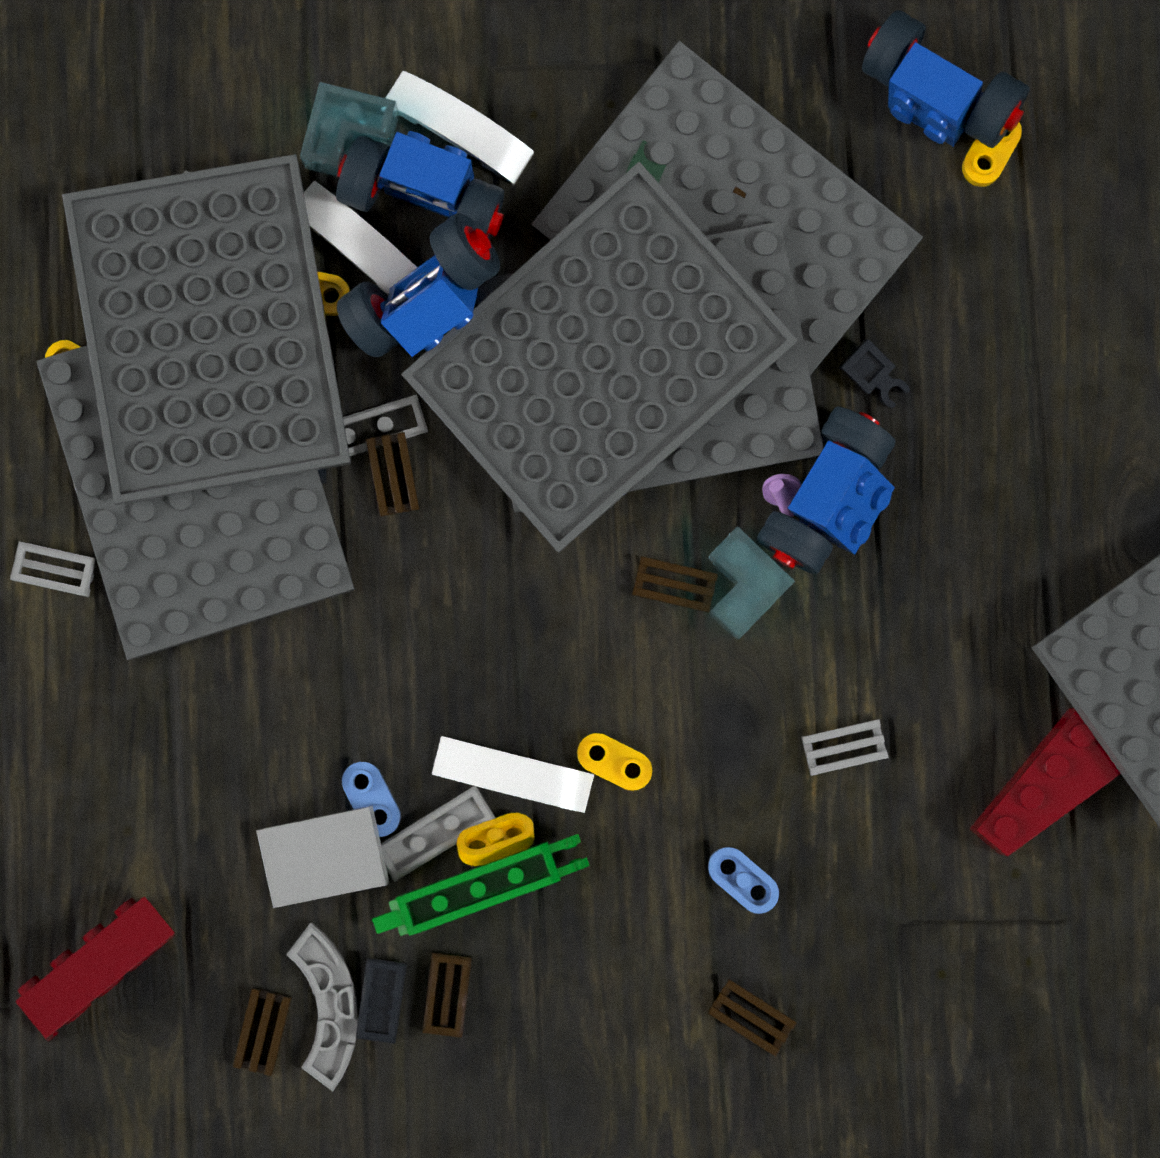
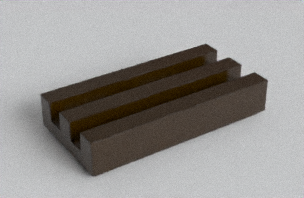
M405 432L366 439L380 516L419 510ZM395 442L399 443L410 501L408 504H402L391 447V443ZM378 445H383L394 501V506L387 507L376 450Z
M641 556L632 595L709 613L718 574ZM649 567L708 581L707 587L646 574V569ZM643 582L704 595V600L702 603L642 589Z
M432 953L422 1033L462 1038L472 957ZM441 962L447 963L440 1026H434L432 1021L439 963ZM455 964L463 966L455 1028L448 1027L453 979Z
M731 979L727 980L708 1011V1014L775 1057L779 1053L782 1044L787 1040L788 1034L797 1024L795 1020ZM731 990L784 1024L782 1029L775 1028L727 997ZM722 1004L774 1036L775 1040L773 1043L765 1040L720 1011L719 1009Z
M252 988L233 1063L234 1068H244L251 1072L264 1073L267 1076L273 1075L292 1000L291 996ZM259 998L266 1000L250 1061L245 1059ZM275 1001L281 1003L267 1062L262 1064L259 1061Z

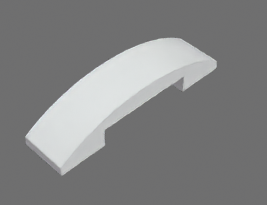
M402 71L383 101V105L415 125L419 123L479 160L481 166L512 185L515 184L534 154V151L480 112L440 88L405 71Z
M314 181L304 192L310 229L318 236L323 237L372 279L387 295L389 294L390 287L418 268L377 230L347 205L337 201L336 196L319 183Z
M441 736L432 775L583 813L586 810L594 774Z

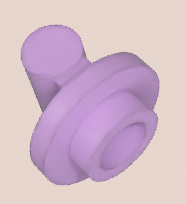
M790 474L774 475L764 482L762 487L763 497L770 504L778 506L781 513L792 517L794 514L788 507L800 489L801 482Z

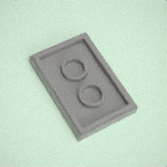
M373 805L256 830L273 908L389 884Z

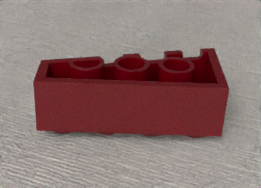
M1069 708L974 822L970 830L998 854L1009 856L1121 773L1075 708Z
M145 896L138 902L131 897L114 911L118 918L106 928L102 923L96 925L82 937L86 944L73 954L70 949H67L50 963L54 970L40 980L35 975L17 990L21 997L15 1001L47 1042L59 1034L57 1031L59 1028L76 1020L92 1005V1001L108 993L124 978L123 976L126 973L135 970L174 937L175 932Z

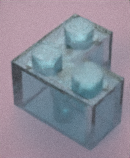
M320 82L300 153V159L305 169L337 176L342 158L345 154L348 155L352 141H355L360 135L385 143L391 147L400 114L396 101Z
M738 526L708 557L735 584L734 588L709 614L730 635L738 640L795 582Z

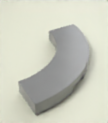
M311 922L287 953V956L296 963L306 976L313 994H315L318 1008L315 1040L308 1058L301 1068L333 1092L342 1079L355 1048L359 1017L358 1001L350 971L342 955L327 935Z

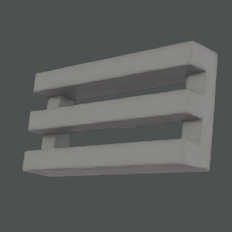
M19 541L10 580L89 597L91 591L89 588L94 579L93 571L94 567L97 566V559ZM27 551L85 564L84 572L24 559L25 553ZM22 567L81 579L82 581L80 587L24 575L21 574Z
M880 719L801 737L810 776L889 758L885 749L884 736L880 728ZM872 729L874 737L813 751L811 743ZM876 745L877 752L816 765L815 758Z

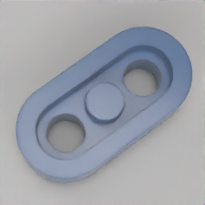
M357 762L350 765L343 774L342 786L353 809L373 805L374 812L377 809L384 810L387 814V820L382 825L377 824L379 837L393 833L400 824L401 813L380 770L369 762ZM359 774H364L369 779V784L365 789H359L355 785V778Z
M723 847L711 855L708 862V871L711 878L747 910L761 914L770 911L776 905L779 898V889L776 882L741 851L733 847ZM726 859L733 860L735 869L731 874L722 873L720 869L722 861ZM756 885H761L765 889V895L760 900H755L751 897V889Z

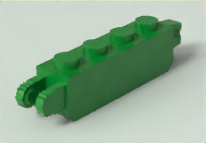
M576 834L550 844L546 841L497 861L472 868L401 894L395 900L388 902L391 908L390 912L372 919L376 932L380 934L397 927L400 936L405 934L411 936L561 881L562 876L590 866L587 857L571 860L568 864L557 867L552 853L576 847L581 842L580 837Z

